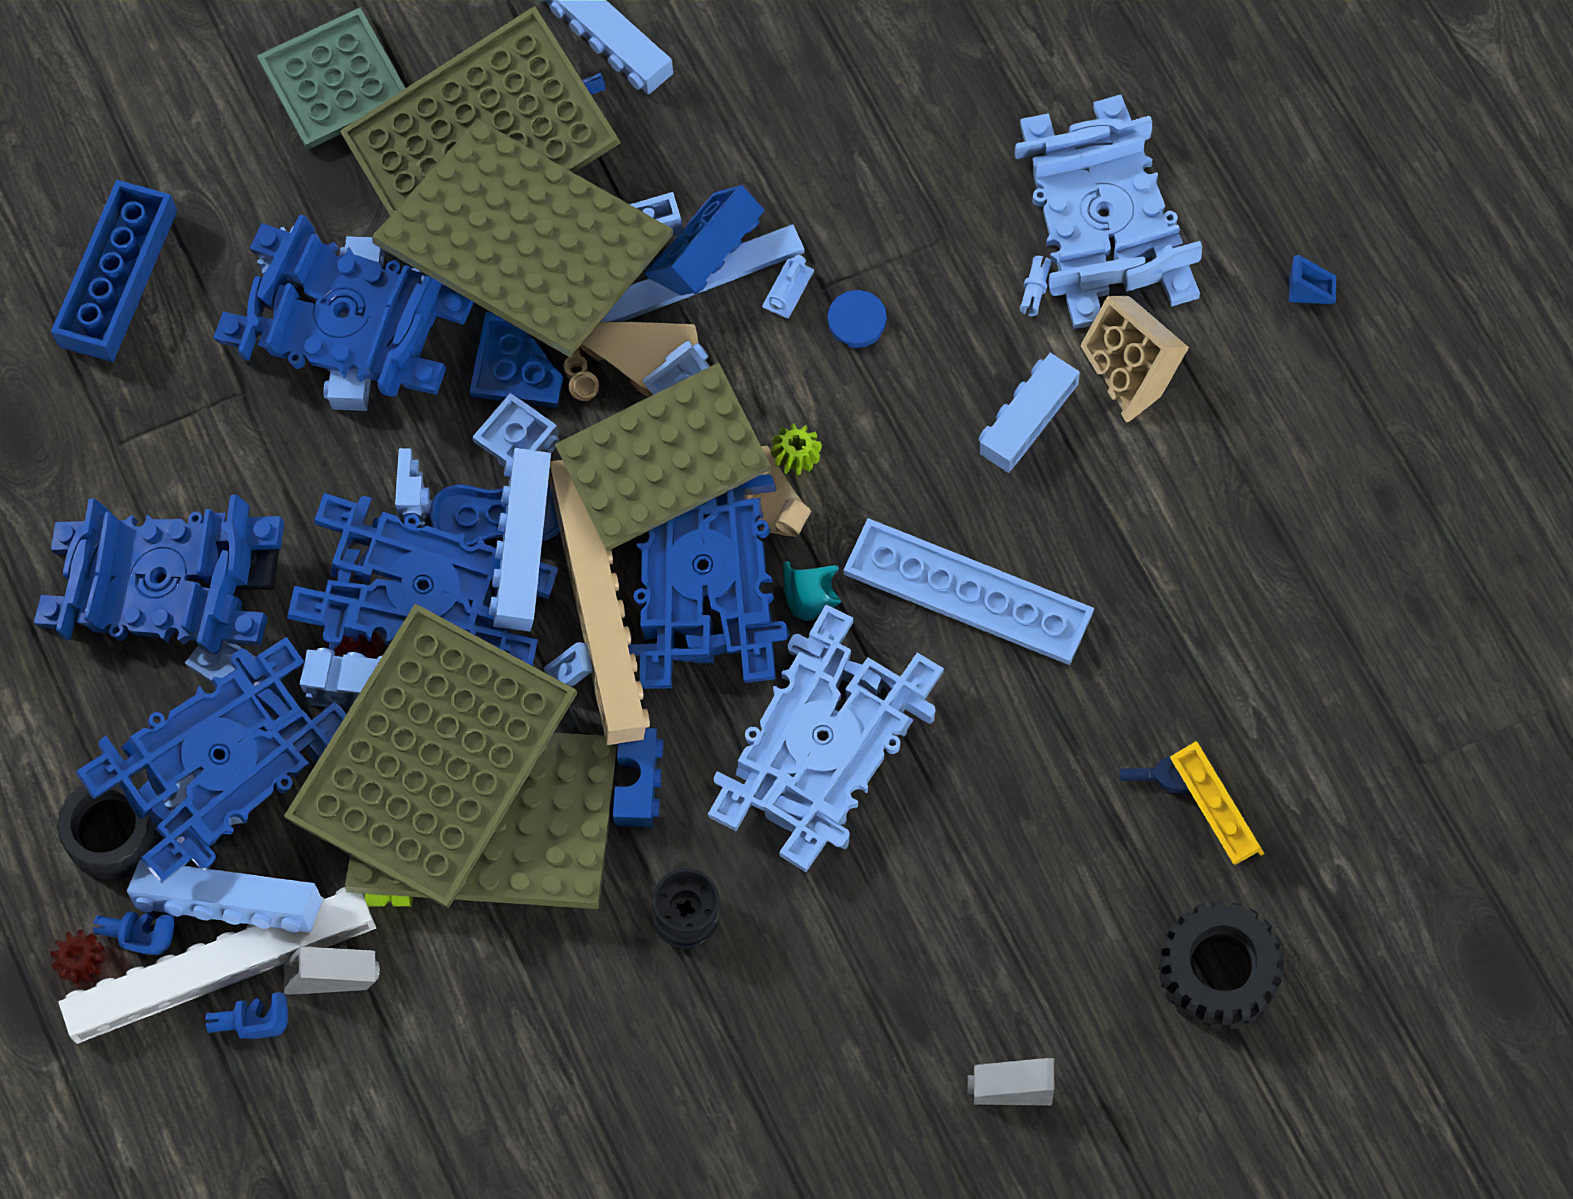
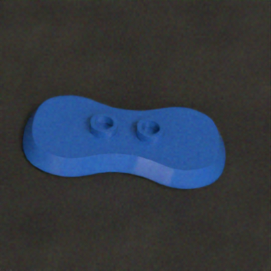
M549 482L542 541L551 539L560 532ZM452 485L442 489L434 496L431 502L430 520L432 528L454 535L464 532L465 538L463 541L469 547L477 545L479 538L486 541L491 538L503 537L504 532L498 531L500 514H506L507 504H501L503 488L487 490L469 485Z

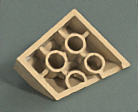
M1107 296L1080 345L1096 373L1102 375L1109 387L1108 393L1112 400H1117L1123 410L1121 415L1126 422H1130L1162 396L1189 348L1130 296Z

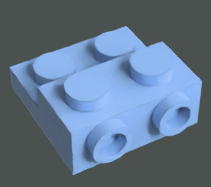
M687 340L665 357L666 362L643 378V383L654 395L710 367L705 361L709 356L699 343L693 346Z
M510 393L472 438L477 445L498 459V463L505 467L506 459H512L515 448L548 453L553 452L556 448L555 444L559 442V431L556 424Z
M399 448L395 506L401 523L404 524L407 515L415 514L419 517L420 529L427 526L428 518H430L432 502L430 500L429 488L424 487L423 472H419V460L414 459L412 450Z

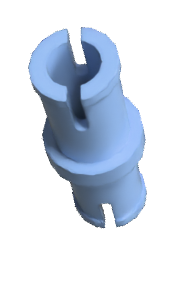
M1035 256L1033 258L1029 277L1024 281L1025 293L1019 310L1021 313L1026 314L1027 308L1030 306L1028 316H1036L1038 314L1042 294L1046 293L1048 284L1046 279L1052 263L1047 257L1042 266L1043 256Z

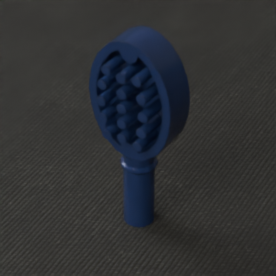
M1170 756L1162 759L1155 768L1119 769L1120 781H1155L1161 789L1168 792H1190Z

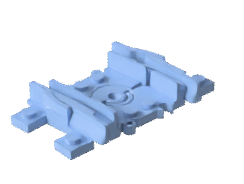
M1122 95L1094 102L1093 109L1097 120L1073 124L1069 128V133L1054 135L1049 113L1020 119L1024 142L1015 145V158L1020 159L1044 154L1043 156L1032 158L1033 176L1037 187L1033 193V203L1038 207L1044 206L1043 214L1049 233L1046 246L1056 245L1060 248L1058 252L1051 253L1050 260L1057 264L1058 272L1049 274L1048 286L1053 296L1066 294V301L1074 329L1092 325L1101 309L1098 297L1109 295V284L1123 283L1127 292L1162 282L1171 307L1199 299L1200 296L1189 265L1201 260L1202 244L1200 241L1180 246V244H1183V241L1179 234V225H1176V213L1167 211L1163 214L1165 203L1156 183L1158 173L1147 174L1144 171L1146 167L1152 166V158L1145 156L1143 151L1145 140L1151 137V116L1131 120ZM1105 209L1110 214L1102 217L1099 215V211ZM1113 237L1115 242L1114 260L1106 262V257L1110 254L1111 249L1109 238ZM1152 257L1153 260L1145 264V259Z
M825 605L809 633L808 639L799 634L791 637L788 643V652L796 656L790 669L781 672L782 678L788 680L790 684L785 689L773 686L775 696L760 720L761 732L756 727H750L745 732L746 742L750 746L745 747L736 771V776L746 780L745 784L717 771L714 776V783L722 787V790L708 813L710 819L737 831L751 805L763 811L765 810V817L768 820L793 832L780 850V856L805 872L808 871L827 841L843 849L848 847L849 831L841 825H844L847 821L846 814L849 809L858 807V801L851 797V793L856 789L868 793L867 783L884 760V749L890 754H895L900 750V739L896 735L904 737L908 727L913 722L912 718L903 713L904 710L909 711L928 724H932L935 717V706L925 699L943 674L942 667L919 653L914 656L901 677L868 657L863 665L849 661L851 649L841 645L853 624V617L828 605ZM843 679L849 682L846 688V702L841 710L837 711L836 708L841 698L838 688ZM882 687L889 693L884 701L877 697ZM824 731L828 733L829 737L825 741H820L817 738V734ZM890 743H895L896 745H895V746H890L889 744H890Z

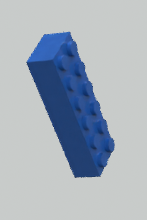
M120 180L115 181L52 327L51 333L58 347L114 362L176 216L177 208L171 194Z

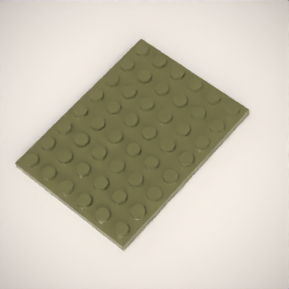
M535 6L340 130L390 216L477 119L573 173L621 143Z
M477 119L374 233L372 241L376 246L566 356L571 357L672 237L673 229Z
M414 604L284 817L286 820L449 909L577 695V690L427 609Z
M553 733L454 900L599 909L618 744L607 745L605 736ZM350 855L345 883L346 892L427 898Z

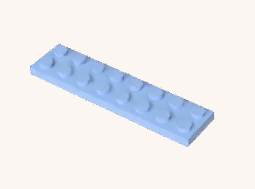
M869 518L843 570L844 575L1068 665L1071 664L1094 612L1093 607Z

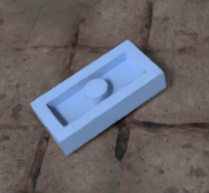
M575 643L544 667L545 673L573 687L593 672L588 644Z

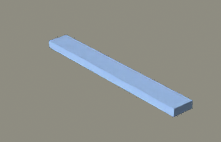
M792 224L742 243L734 252L728 253L723 259L725 261L723 267L716 273H711L706 279L708 282L706 287L700 292L803 254L804 247L794 225ZM647 279L631 285L600 322H624L695 294L691 293L681 296L655 281Z

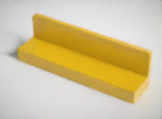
M1195 741L1170 756V759L1234 866L1257 852L1260 856L1265 854L1198 742Z

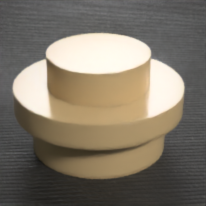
M580 371L575 373L570 379L569 390L577 400L588 401L593 399L598 393L599 382L591 372Z

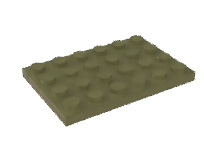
M719 363L555 444L607 551L772 469Z

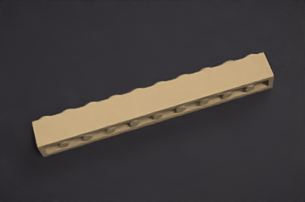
M563 460L550 461L548 480L584 643L588 644L593 668L591 676L606 744L612 745L644 740L645 728L650 726L647 709H642L640 700H643V688L641 681L636 682L634 672H637L635 654H629L628 645H631L629 627H623L622 618L625 617L624 604L622 599L617 600L615 592L619 590L617 574L611 573L610 564H613L612 551L605 549Z

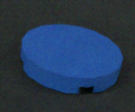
M862 290L847 291L838 296L830 305L828 312V325L833 337L840 343L843 342L853 348L867 347L876 342L881 337L887 324L886 309L881 300L872 293Z

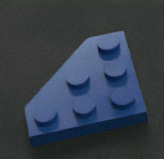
M486 312L469 391L470 396L504 401L511 393L529 405L559 408L564 383L560 372L553 367L546 358L545 353L527 332L494 313Z

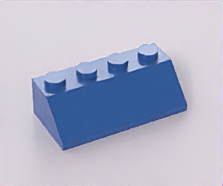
M743 185L713 193L683 228L684 233L677 235L644 274L649 279L681 296L699 293L706 287L708 283L706 279L711 273L714 274L725 264L723 259L728 253H732L742 244L741 238L745 233H749L756 228L760 222L758 218L765 210Z

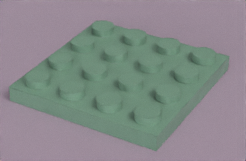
M361 8L257 55L261 67L306 150L340 135L341 129L405 89Z

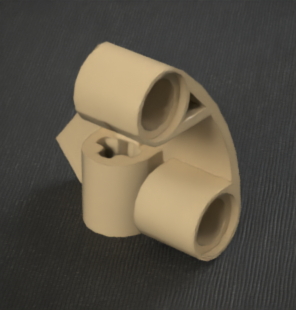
M599 322L580 347L592 358L598 361L605 360L631 379L630 383L640 393L650 397L653 394L645 386L642 379L666 362L665 357L684 342L689 340L694 346L699 341L696 327L691 324Z
M768 445L761 446L772 467L771 470L761 475L769 474L773 477L776 491L747 495V499L761 498L764 518L759 520H764L768 523L770 533L797 537L811 510L796 494L780 467L775 466V458L771 457Z

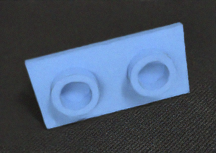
M796 255L795 258L787 259L762 308L789 319L814 273V269L805 265L806 259L804 257Z

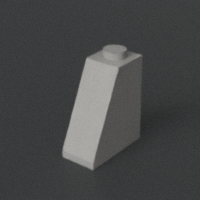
M300 946L284 963V994L367 990L379 977L380 966L379 962L375 961V951Z
M1054 1058L974 1065V1075H968V1095H974V1105H1052L1054 1094Z

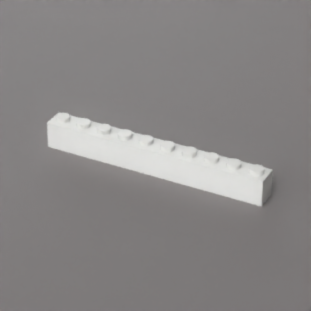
M344 887L339 889L334 896L326 899L321 897L323 901L311 933L302 931L291 933L284 929L273 927L263 929L249 924L246 927L247 929L238 933H224L217 937V941L206 945L203 943L195 944L189 947L186 953L178 956H164L156 961L157 964L152 966L133 968L126 973V976L118 979H104L98 982L96 987L87 991H73L66 995V999L58 1001L69 1036L76 1044L283 965L300 946L327 948L374 930L376 926L370 909L366 904L365 896L363 893H348Z

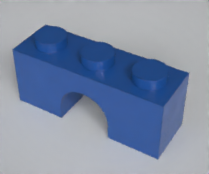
M645 728L644 740L618 743L617 758L619 766L635 768L641 773V776L632 786L615 787L613 809L615 826L653 827V817H659L660 799L655 798V787L661 788L662 769H657V758H663L664 740L658 738L657 729Z

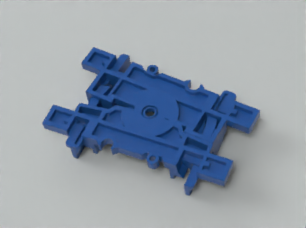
M299 215L291 233L261 223L249 249L253 254L271 259L272 262L264 273L263 278L259 276L254 278L248 301L247 317L222 312L213 337L217 343L237 347L239 356L243 360L249 361L257 337L260 335L258 343L260 347L264 348L271 356L283 359L288 358L290 364L295 369L302 368L305 365V359H308L311 365L338 371L343 378H346V374L350 369L356 368L358 369L356 378L359 382L365 379L378 381L380 393L386 396H396L401 384L405 388L437 395L446 367L444 363L420 358L428 332L436 316L464 325L474 303L473 301L427 274L422 282L421 277L423 273L411 270L408 265H404L402 269L400 264L394 260L389 261L386 264V270H384L379 262L355 255L350 247L347 248V252L344 255L336 256V252L339 249L336 243L323 244L315 234L314 226L304 215ZM287 280L303 287L305 295L316 301V303L301 301L300 295L292 284L287 283L285 286ZM264 308L274 312L273 319L262 317ZM342 310H349L347 317H339Z
M759 475L647 531L646 533L650 534L649 540L646 543L637 544V547L642 552L641 581L647 587V590L642 588L636 590L634 600L638 605L645 606L641 610V628L644 633V639H657V644L628 645L629 654L640 656V681L643 689L672 688L673 659L674 661L680 660L694 663H714V655L727 652L729 655L741 653L745 683L776 679L773 642L790 639V633L783 621L772 622L773 615L769 604L774 599L773 594H763L760 591L764 583H771L773 581L766 573L764 544L758 539V537H767L770 533V528L766 521L759 520L764 518L761 498L747 499V495L775 492L776 485L771 475ZM700 561H708L709 566L706 570L698 569ZM709 596L712 611L720 614L724 634L713 635L715 623L710 615H704V597ZM675 632L686 635L689 649L675 648Z
M326 493L323 494L314 519V525L342 533L332 561L330 576L337 577L338 574L337 581L328 580L325 592L294 586L287 616L288 619L324 626L323 639L329 642V649L333 651L341 644L343 635L353 637V641L358 642L359 634L364 635L370 642L372 634L377 631H381L386 635L385 645H389L414 604H417L527 664L533 665L538 639L508 633L506 628L493 627L494 616L489 615L494 569H500L501 561L495 559V547L486 545L482 538L478 539L477 545L469 547L463 541L465 538L464 532L454 535L429 526L419 529L420 520L415 514L407 515L403 524L398 516L382 512L381 517L374 518L372 526L365 525V521L370 510L372 498L362 496L357 504ZM357 543L369 547L362 555L358 565L356 563L360 557L361 550L352 549ZM540 562L537 596L549 599L558 572L557 567ZM352 572H354L353 579L364 582V584L350 583ZM373 574L392 579V581L376 579L370 584ZM425 581L429 587L426 590H420L417 587V583ZM493 587V597H497V587Z
M236 494L230 496L227 520L225 519L226 513H214L211 509H206L204 516L197 511L191 513L188 517V524L182 519H152L149 515H146L145 523L137 527L138 520L133 515L129 516L126 520H118L106 506L95 498L89 499L85 521L55 522L51 550L55 554H67L63 576L69 581L64 597L41 595L34 624L40 628L56 629V632L62 639L70 641L77 618V623L86 626L93 632L109 633L117 641L125 640L129 630L135 636L159 637L166 643H169L170 636L173 633L179 632L177 638L179 642L184 645L190 640H195L200 649L207 654H218L223 640L231 644L261 646L268 617L261 612L241 611L243 602L239 598L234 597L233 594L237 585H247L252 550L281 549L285 521L281 516L249 517V504ZM165 574V580L158 583V577ZM188 579H203L210 585V588H204L201 584L188 581Z
M287 637L257 655L255 659L246 649H240L234 653L230 663L235 670L223 678H212L211 683L215 686V692L211 694L205 693L201 686H199L196 690V695L171 710L166 721L161 713H152L148 719L150 729H141L130 736L128 741L121 747L128 756V759L125 761L108 737L105 736L98 743L103 754L76 771V775L93 799H96L120 783V787L123 789L139 819L142 820L148 816L158 825L156 829L164 839L142 856L141 861L161 884L191 859L199 868L205 871L209 869L216 858L215 853L209 846L215 844L222 834H232L234 831L229 825V819L231 817H239L243 823H246L248 813L273 793L274 785L277 791L281 793L288 792L293 783L288 775L296 778L304 769L311 765L301 753L306 751L313 761L317 763L345 718L346 713L336 701L313 720L297 705L280 681L304 664L303 659ZM153 719H157L159 723H154ZM215 750H222L225 758L217 760L214 758L213 752ZM145 769L148 781L137 791L131 778ZM193 774L195 778L185 788L186 799L171 812L164 803L176 797L179 791L176 784ZM281 782H285L287 786H283Z

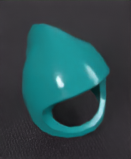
M789 561L783 563L784 592L787 605L793 616L803 621H812L818 619L825 605L835 609L842 602L832 588V579L839 570L837 565L795 570L791 568Z

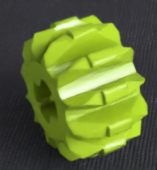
M795 423L790 426V430L782 426L779 429V435H774L771 444L773 446L770 449V455L775 458L774 464L776 467L785 466V474L790 472V469H794L797 476H799L802 468L810 472L813 469V464H817L820 460L821 442L816 441V432L807 433V425L803 426L801 430L797 429Z

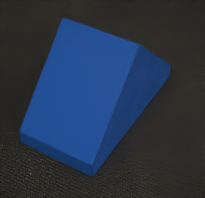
M1300 255L1294 256L1289 276V302L1336 303V275Z

